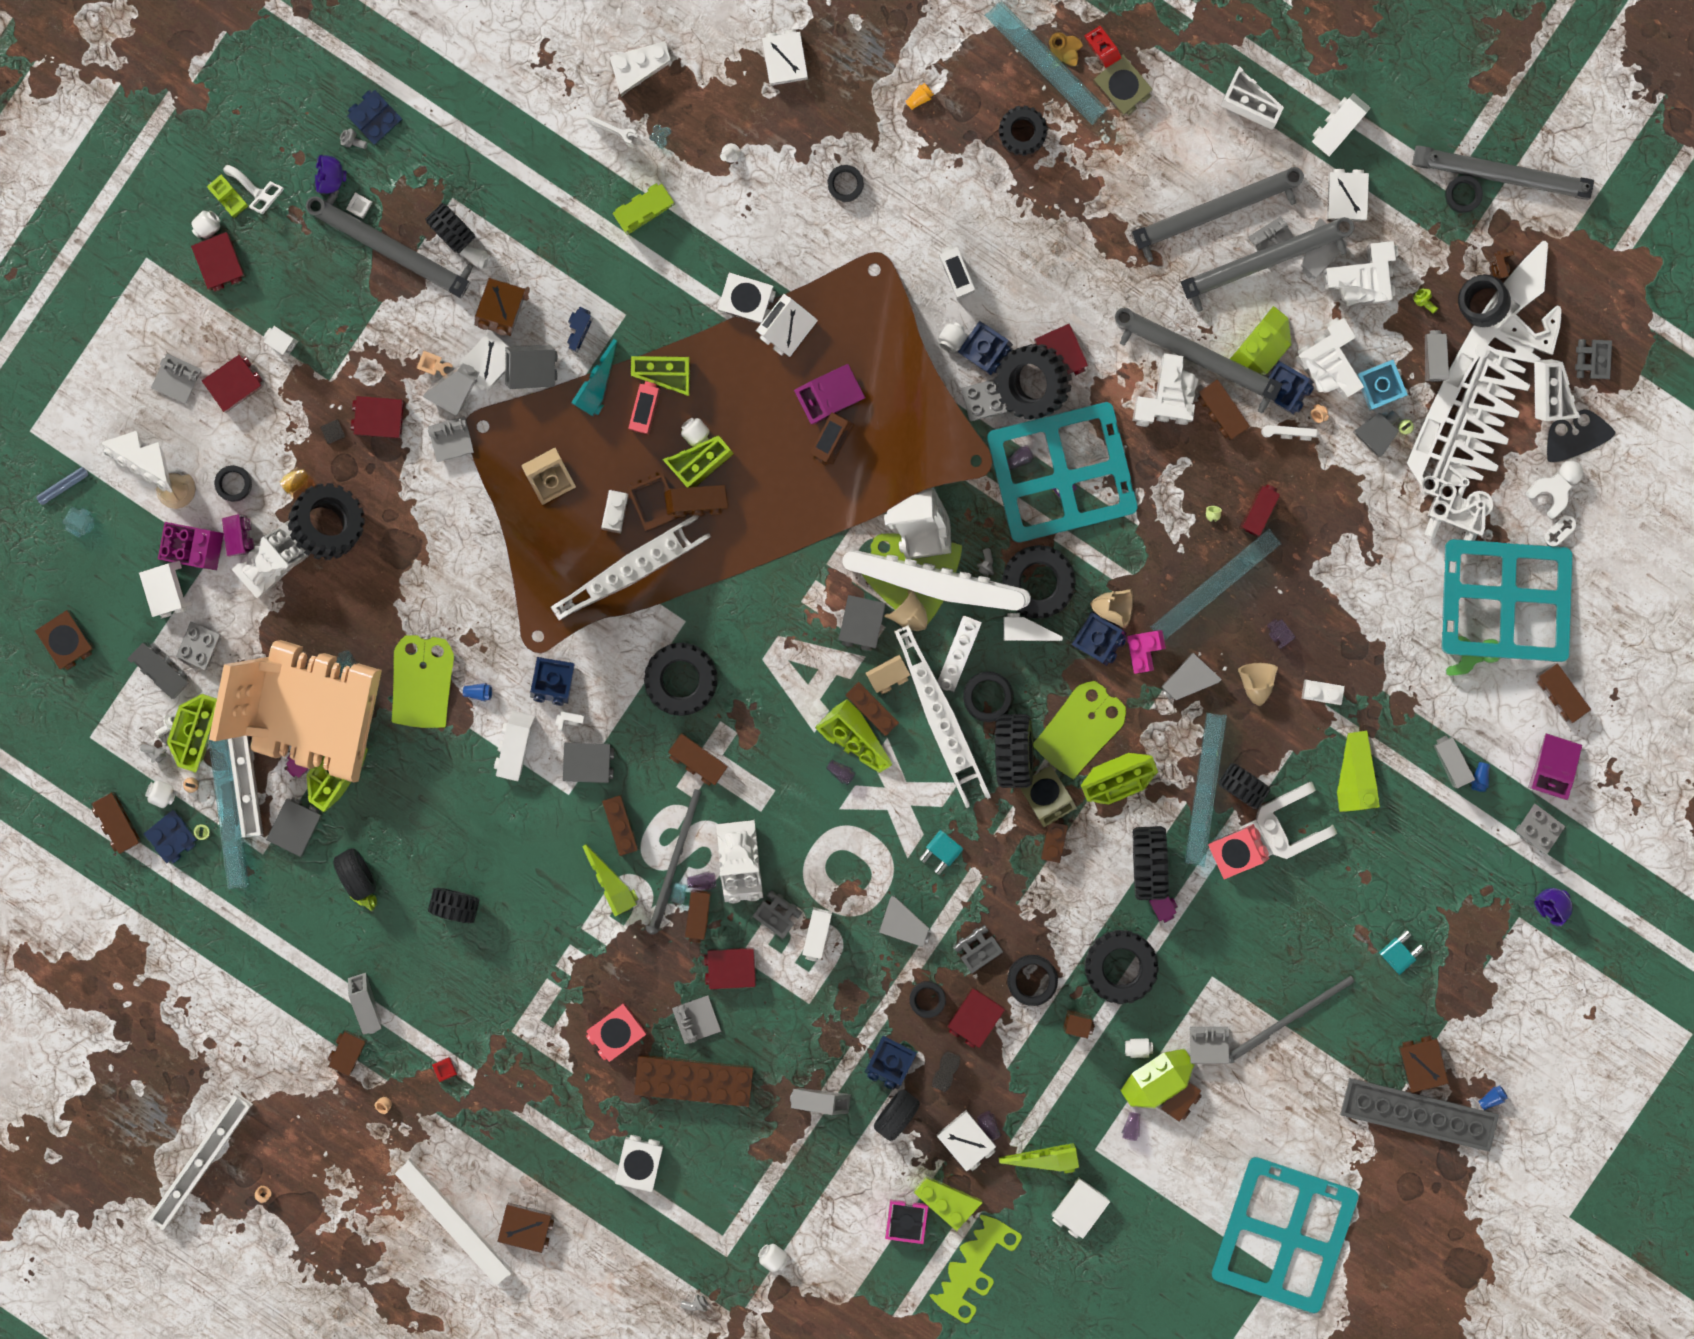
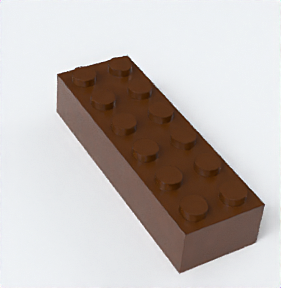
M639 1055L634 1095L749 1107L753 1066Z

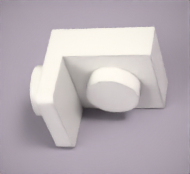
M562 711L561 715H557L555 726H559L558 730L563 731L565 720L568 721L569 725L579 726V723H584L585 716Z

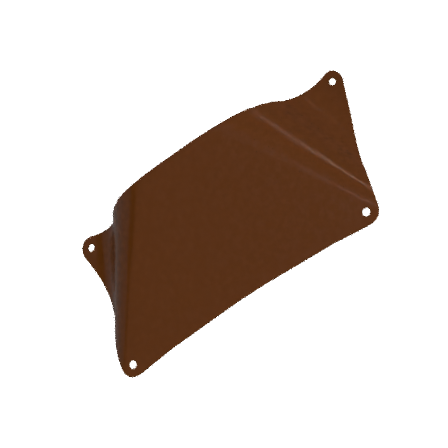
M880 252L865 254L785 294L818 320L790 357L785 353L781 356L773 349L774 345L771 342L768 345L760 339L761 334L756 331L760 326L759 323L736 316L704 331L640 355L690 357V395L687 396L657 385V388L661 391L649 435L628 429L640 384H645V380L631 376V359L612 365L604 401L602 402L604 407L600 414H595L594 417L571 403L584 382L589 381L591 373L555 385V387L483 407L467 417L466 422L474 453H471L482 483L493 503L505 539L515 590L520 636L527 649L534 653L547 652L573 633L596 621L608 617L631 614L656 606L793 553L843 530L880 516L905 499L923 490L953 482L979 479L987 475L992 466V456L989 448L971 426L938 375L920 337L915 316L900 277L892 261L886 255ZM871 264L879 265L881 270L879 275L871 276L868 273V268ZM783 295L775 298L773 303L769 302L768 309L770 311ZM849 364L865 399L836 413L854 423V426L834 464L827 463V465L815 461L813 459L814 455L810 454V451L828 418L816 424H811L794 390ZM690 418L701 419L709 428V435L707 437L712 439L719 436L734 453L696 486L725 485L728 508L721 511L722 513L718 515H710V512H705L696 521L682 528L684 536L691 544L705 534L710 533L711 537L636 583L558 620L551 606L574 593L627 554L692 517V513L686 514L685 517L677 518L646 532L628 488L631 487V483L641 479V482L649 480L648 476L656 472L659 475L664 474L670 489L687 488L663 459L695 447L691 446L682 437L681 427ZM487 421L489 430L486 433L479 432L477 430L478 422ZM556 448L576 487L542 505L521 465ZM974 455H979L982 459V463L978 467L971 465V458ZM661 481L635 492L647 522L667 514L665 489ZM609 490L627 493L629 496L621 534L605 531L601 528ZM585 589L572 598V603L577 605L591 597ZM534 631H541L544 634V639L541 642L533 640L532 634Z

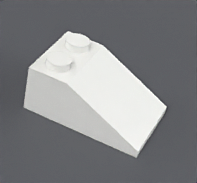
M1008 613V617H1003V640L1062 641V636L1024 617H1020V613Z

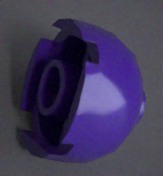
M319 155L316 163L318 172L317 175L315 174L316 192L323 194L333 193L341 187L342 182L346 181V170H343L342 164L337 158Z
M1557 888L1545 889L1534 901L1538 912L1544 918L1547 915L1552 919L1550 923L1556 926H1562L1569 919L1573 911L1571 897L1565 890Z

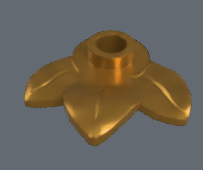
M1063 33L1053 34L1049 40L1051 49L1048 52V60L1051 66L1056 69L1062 61L1070 66H1076L1078 63V53L1076 50L1083 47L1080 39L1075 36H1066ZM1057 39L1062 40L1061 46L1056 44Z

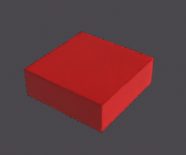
M450 1057L432 1064L439 1082L457 1075Z

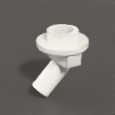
M732 143L725 145L720 158L722 161L730 163L737 161L741 154L739 147Z
M167 715L164 717L163 722L165 725L155 731L158 738L171 731L175 716Z

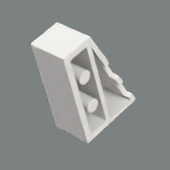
M1553 359L1534 361L1535 418L1544 421L1580 418L1574 404V396L1571 395L1569 389L1570 383L1563 362Z

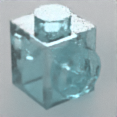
M72 506L62 523L66 525L65 530L80 538L82 535L91 532L95 525L93 523L95 518L91 517L92 513L82 507L79 510Z

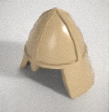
M169 473L172 492L162 491L157 486V497L168 508H183L194 498L195 482L189 474L181 476L180 474Z
M1129 589L1104 593L1091 601L1090 605L1093 611L1100 617L1126 628L1132 614L1133 592Z
M908 590L909 596L895 611L884 615L902 627L909 625L910 630L920 631L927 628L926 610L912 590Z
M1252 663L1241 666L1238 669L1246 694L1252 703L1261 706L1268 699L1274 686L1277 666L1268 663Z

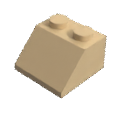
M556 448L521 465L542 505L576 487Z
M898 655L866 672V675L876 693L881 692V694L890 691V686L896 682L898 685H901L908 681L907 677L910 673L902 658Z

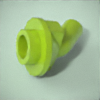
M1419 289L1415 293L1413 300L1418 306L1424 305L1432 314L1438 310L1429 300L1432 297L1429 289Z
M373 894L359 901L352 899L370 911H373L375 906H377V898Z

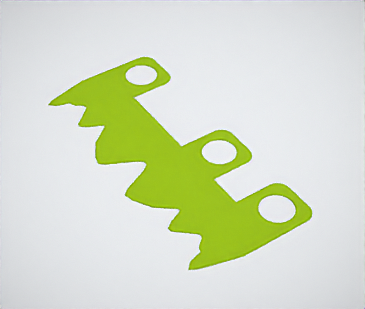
M980 1215V1218L983 1220L984 1229L974 1230L978 1240L968 1241L959 1247L966 1258V1263L950 1262L948 1274L951 1282L941 1283L944 1291L943 1294H930V1297L941 1309L963 1323H969L976 1312V1307L962 1298L967 1289L971 1288L984 1296L989 1292L994 1283L991 1277L980 1271V1268L996 1243L1009 1251H1013L1022 1239L1021 1234L1001 1221L985 1215ZM1008 1233L1014 1234L1016 1236L1015 1244L1007 1245L1004 1242L1005 1235ZM979 1278L987 1279L988 1287L985 1290L977 1288L976 1281ZM966 1305L971 1309L970 1316L963 1318L959 1315L958 1311L961 1306Z

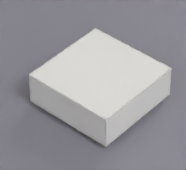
M355 193L346 210L364 219L373 202Z

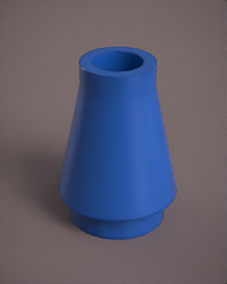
M487 683L464 685L463 696L486 702L492 698V686L487 685Z
M1479 762L1473 776L1475 780L1470 782L1472 784L1471 789L1486 792V789L1489 788V764Z
M1499 1085L1498 1087L1494 1086L1478 1102L1485 1111L1488 1108L1505 1103L1508 1096L1501 1085Z

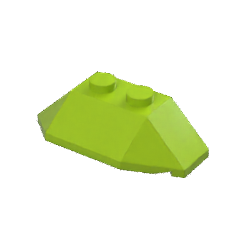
M1273 306L1230 359L1261 375L1268 374L1292 345L1288 317Z
M200 694L179 705L167 740V744L178 767L197 773L210 742L209 736L217 698Z
M368 748L365 749V754H364V758H363V763H364V760H365V757H366ZM323 756L320 766L310 769L306 777L308 801L321 811L326 812L342 797L351 782L329 775V771L323 768L325 758Z
M1127 753L1094 767L1081 784L1087 802L1093 801L1109 805L1144 790L1153 777L1156 776L1158 770L1151 755Z
M1185 1049L1164 1052L1133 1072L1120 1091L1131 1107L1156 1108L1188 1086L1195 1064H1191L1190 1056Z

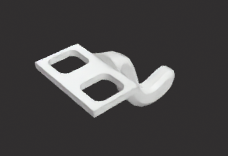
M226 165L223 168L226 175L236 178L254 196L255 200L250 204L249 208L258 213L264 214L284 190L283 187L271 181L264 189H259L237 168ZM272 186L279 188L274 195L266 193ZM260 200L267 202L262 209L255 208V205Z

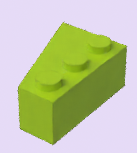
M657 183L647 189L648 192L643 195L638 194L631 199L630 203L621 205L613 212L614 217L626 235L634 232L675 205L662 183L660 185Z
M631 356V376L687 396L690 395V357Z
M716 436L663 460L687 488L698 486L734 453L719 436Z
M928 1176L914 1189V1194L956 1231L982 1204L981 1199L968 1195Z

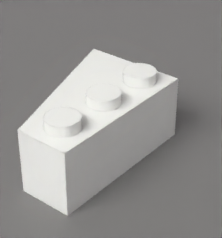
M665 41L610 57L621 97L671 63Z
M1240 66L1220 105L1271 130L1275 127L1284 108L1267 91H1264L1257 85V82L1251 79Z
M1354 93L1348 99L1344 97L1337 105L1340 109L1336 114L1331 112L1325 120L1327 122L1325 127H1319L1313 134L1315 138L1312 142L1328 156L1335 151L1371 108Z
M513 711L508 722H504L502 734H505L504 740H500L498 751L501 754L500 758H496L494 769H497L496 776L515 781L519 780L535 716Z

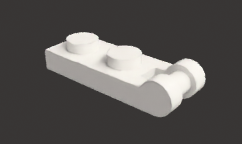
M1267 425L1262 428L1261 434L1266 438L1273 434L1281 435L1282 439H1292V436H1300V440L1311 441L1312 438L1317 436V429Z

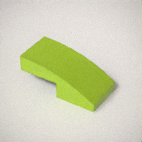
M222 174L207 186L233 218L248 207V204Z

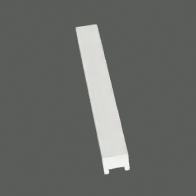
M250 736L228 739L241 835L244 838L263 835Z
M238 1093L232 1098L147 1220L155 1223L161 1230L166 1229L253 1103Z
M409 1158L395 1173L396 1176L497 1286L508 1275L510 1276L513 1271L414 1161Z

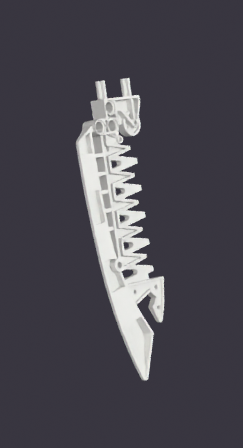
M1542 241L1503 283L1511 297L1510 310L1507 316L1500 323L1498 322L1491 327H1478L1475 325L1472 327L1449 369V379L1443 381L1408 458L1407 465L1417 480L1421 491L1434 497L1427 515L1431 518L1424 533L1428 537L1435 539L1441 521L1465 530L1466 534L1463 540L1475 541L1477 535L1482 536L1484 533L1485 516L1490 514L1493 509L1491 496L1486 492L1476 491L1471 493L1467 499L1462 498L1466 486L1470 483L1467 478L1482 481L1484 477L1467 466L1497 471L1498 468L1497 464L1476 452L1481 451L1493 454L1494 449L1477 439L1507 445L1509 439L1486 424L1504 426L1503 421L1488 412L1515 418L1519 415V411L1496 398L1500 397L1510 400L1515 398L1513 394L1500 386L1528 391L1530 387L1528 383L1507 371L1525 373L1526 370L1510 359L1530 363L1539 361L1541 358L1533 354L1534 349L1553 355L1560 329V306L1554 307L1542 319L1545 331L1537 334L1516 315L1523 307L1544 292L1548 243L1546 241ZM1498 291L1482 313H1486L1495 307L1499 298ZM1495 337L1515 349V353L1497 350L1488 344ZM1476 363V365H1475V367H1474V370H1473V372H1472L1471 378H1470V380H1469V383H1468V384H1467V383H1464L1465 380H1466V378H1467V376L1469 375L1471 369L1473 368L1474 364ZM1488 366L1503 375L1505 379L1501 380L1484 376ZM1462 387L1466 390L1460 402L1456 398ZM1477 393L1493 402L1494 406L1474 403ZM1456 405L1459 408L1453 420L1448 418L1452 406ZM1468 420L1481 428L1483 434L1463 430L1466 421ZM1445 422L1452 425L1447 438L1440 435ZM1437 440L1445 442L1440 455L1432 453ZM1456 447L1471 455L1473 460L1453 457ZM1429 458L1438 460L1432 476L1423 478ZM1427 479L1431 480L1434 484L1431 490H1427L1424 486V482ZM1445 486L1449 487L1452 491L1449 497H1445L1442 494V489ZM1455 486H1459V487H1460L1459 490H1458V493H1457V490H1456V487H1455ZM1438 504H1441L1445 509L1442 515H1438L1435 512V507Z

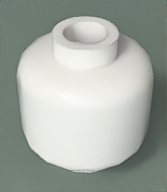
M202 211L192 221V232L198 238L210 239L220 229L219 217L213 211Z
M958 323L945 325L938 336L940 347L948 352L958 351L967 338L964 327Z
M690 418L682 425L681 435L691 446H696L709 440L707 437L709 435V428L701 419Z
M160 780L154 783L151 782L145 794L150 804L160 808H165L168 804L171 805L176 795L173 793L172 785Z
M775 1244L765 1245L758 1254L759 1263L770 1272L781 1271L787 1265L786 1252Z

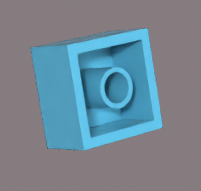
M1394 360L1356 374L1364 386L1361 391L1369 410L1408 395Z

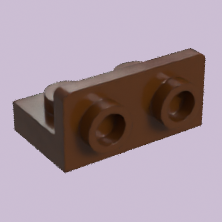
M1508 249L1493 253V257L1488 259L1493 276L1500 280L1509 276L1510 267L1504 259L1515 255L1514 251L1508 252Z

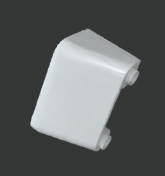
M934 487L912 495L887 510V514L884 515L885 525L889 526L890 529L897 528L902 537V541L899 542V549L901 553H904L906 559L951 553L949 516Z

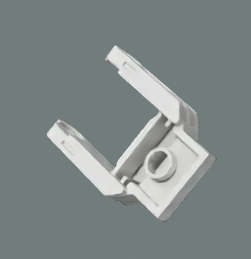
M1313 782L1306 783L1261 805L1256 819L1239 827L1240 830L1254 824L1255 828L1260 832V839L1263 845L1268 849L1269 856L1274 854L1285 859L1337 834L1334 825H1331L1320 832H1315L1289 845L1277 817L1273 814L1274 811L1316 791Z

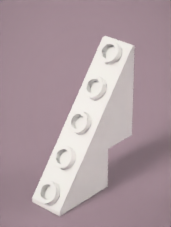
M137 431L102 442L105 448L103 453L109 459H116L121 466L129 467L134 474L142 475L149 483L154 482L162 491L172 492L165 455L159 442L143 447L142 440Z
M966 616L962 617L937 682L943 690L955 691L982 622Z

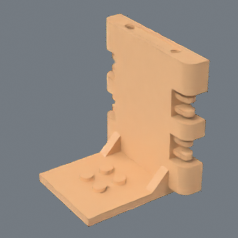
M283 640L275 641L272 644L269 657L224 664L209 740L216 742L240 736H252L251 750L273 758L285 757L289 746H291L290 758L295 760L296 765L308 769L319 767L323 756H325L323 768L329 771V775L353 783L359 782L382 670L358 663L352 665L351 668L349 666L344 667L340 678L341 665L336 663V656L326 653L319 654L317 657L312 656L308 667H306L307 654L302 653L303 646Z

